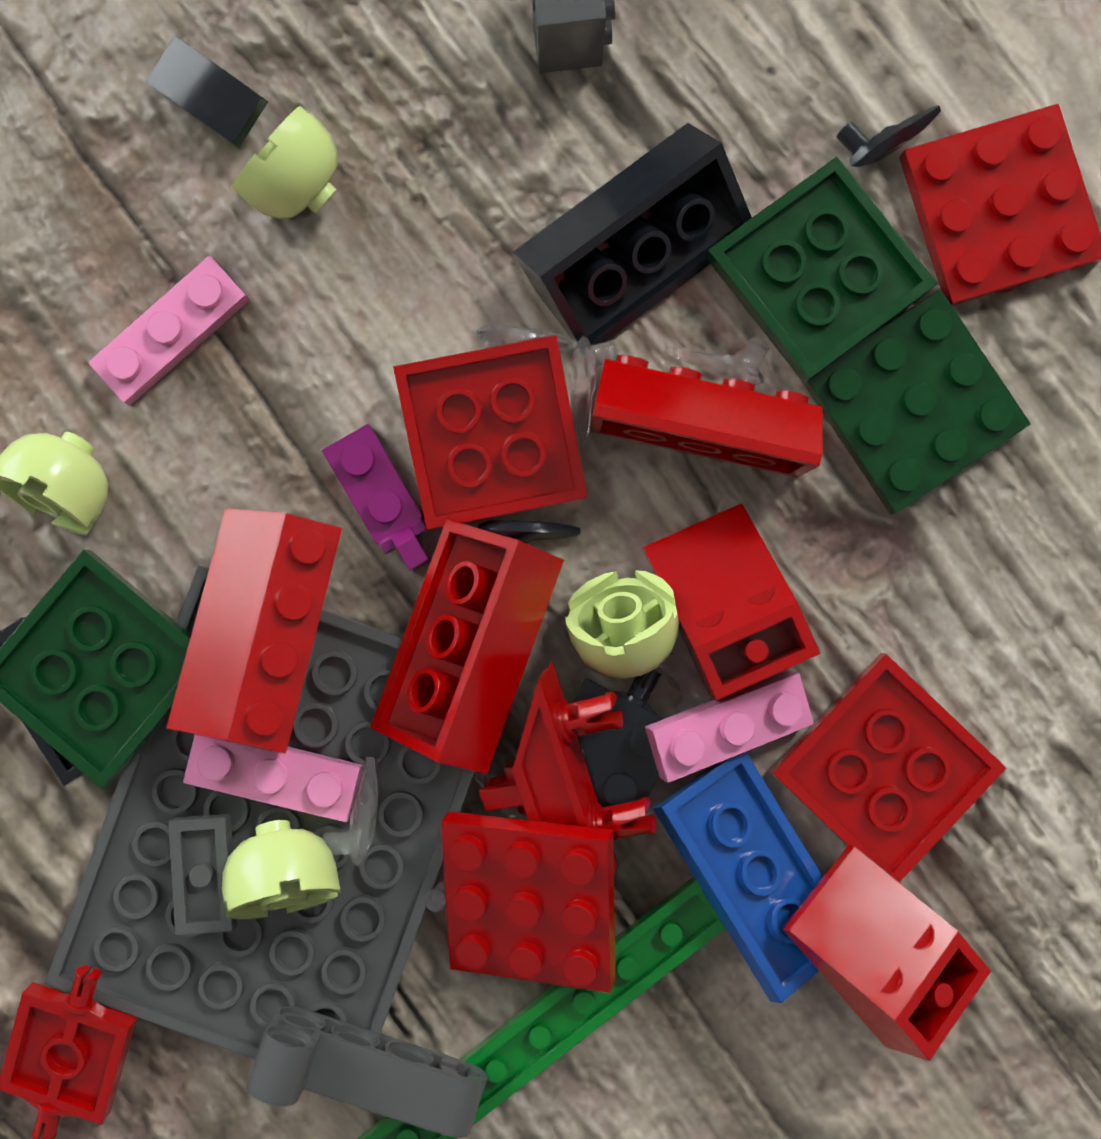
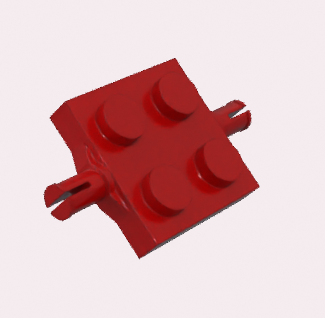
M89 965L80 966L76 969L71 993H64L32 982L22 992L0 1075V1091L23 1098L39 1110L35 1127L31 1134L33 1139H39L41 1136L42 1139H55L61 1116H76L102 1125L111 1112L137 1017L102 1006L93 1000L98 979L101 975L100 970L96 967L91 972V966Z

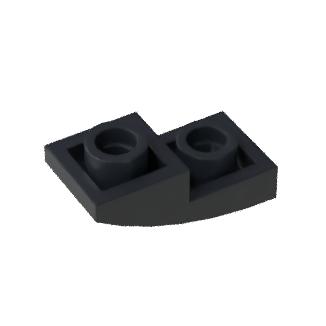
M175 35L146 80L152 87L238 148L268 103L262 96Z

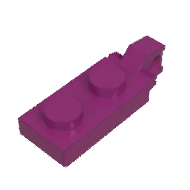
M368 423L321 450L374 542L380 545L383 552L388 554L397 549L409 571L412 570V572L429 563L431 559L417 537L427 531L426 525L423 522L424 515L371 425Z

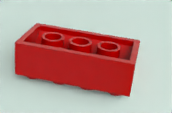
M617 355L616 361L605 359L589 432L797 478L819 467L823 455V407L807 404L809 397L804 394L779 390L776 391L775 396L754 392L755 385L750 382L730 378L723 379L722 385L701 380L702 373L684 367H670L669 373L648 369L649 362L635 356Z
M225 508L166 729L286 754L342 531L341 527L288 513Z
M446 519L370 728L438 763L487 774L564 559L520 540Z

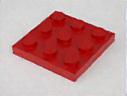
M1059 103L905 149L899 156L940 289L952 306L1101 261V234Z
M557 334L393 366L427 530L443 527L446 519L463 523L588 498Z
M880 653L770 769V772L847 846H855L900 883L1006 770V767L887 654Z
M449 811L441 821L450 969L611 993L616 980L613 830Z

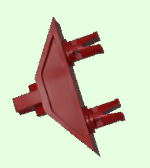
M551 661L538 679L515 761L505 765V774L488 778L486 780L487 783L479 791L485 810L491 811L517 807L518 813L526 814L530 821L613 830V840L644 834H655L656 817L655 815H646L651 803L648 797L609 807H602L598 803L577 738L586 734L610 729L617 730L623 727L622 711L605 712L612 709L618 698L614 692H609L606 695L568 703L564 698L553 661ZM614 852V874H615L616 869H617V867H618V861H617V858H616V855H615V852Z

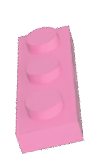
M209 255L88 363L121 401L131 406L247 304L250 299Z
M789 670L750 685L719 700L714 699L645 726V731L659 777L669 783L811 726L814 722L800 673Z
M194 735L183 783L347 823L351 817L363 765L288 747L286 754Z

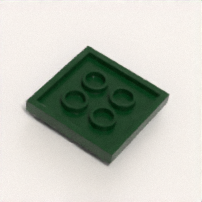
M837 156L708 249L705 256L804 384L902 313L938 284Z
M941 289L873 333L809 382L803 383L817 406L823 407V415L890 515L901 511L1031 425Z
M83 549L0 647V703L103 789L112 784L170 715L191 634L93 551Z

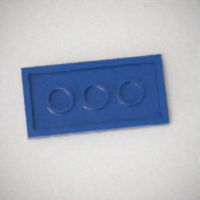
M747 752L712 765L654 807L653 811L770 1002L782 1003L819 972L783 928L818 885L823 876Z

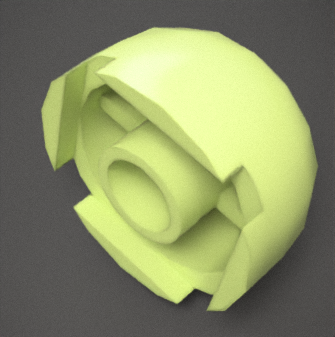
M298 106L268 137L269 142L258 155L254 154L231 185V188L249 206L263 215L277 219L293 218L307 207L316 214L337 190L329 183L338 166L337 149L332 136L312 113H308L302 106Z
M64 432L61 438L49 433L27 434L13 441L0 454V492L32 514L39 510L47 515L57 517L51 524L76 534L87 535L98 519L107 500L108 481L102 466L91 456L95 450L94 447L83 438L70 432Z
M634 570L636 578L618 579L617 571L602 574L586 582L572 594L568 602L570 613L568 617L565 616L566 627L575 651L587 666L606 677L624 679L641 676L650 672L669 657L679 634V620L673 589L663 578L647 571Z
M287 820L271 821L258 825L255 828L256 836L242 841L229 855L223 870L222 893L226 916L233 919L268 917L267 910L286 908L287 913L301 911L331 901L338 897L337 892L341 893L337 867L329 847L321 837L310 831L291 829L290 822Z

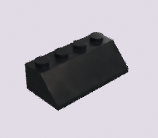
M687 123L514 250L513 254L538 296L580 352L586 357L708 267L710 263L705 258L708 249L750 220L752 216L722 142Z

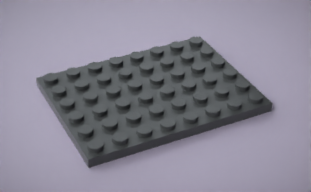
M198 565L177 621L190 634L193 631L209 568ZM324 609L321 611L288 747L363 765L351 817L347 823L183 783L194 734L166 729L169 720L168 716L122 771L45 984L71 993L76 969L80 966L89 965L91 966V972L96 967L100 970L101 975L93 997L94 1001L254 1060L265 1027L281 1007L290 1006L310 1010L381 1034L443 861L441 821L449 811H461L475 772L438 763L370 728L403 638ZM231 814L234 851L242 841L256 836L255 828L258 825L271 821L287 820L290 822L291 829L310 831L321 837L329 847L337 867L341 893L337 892L338 897L331 901L301 911L287 913L286 908L267 910L268 917L237 919L238 926L231 932L175 935L168 821L177 817Z

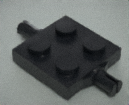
M654 670L644 688H641V685L647 673L636 676L627 693L609 690L585 678L573 702L614 692L618 698L612 709L605 712L622 711L623 727L621 729H610L577 737L598 803L602 807L614 806L648 797L659 777L645 731V726L665 719L659 716L647 703L658 679L662 676V674Z

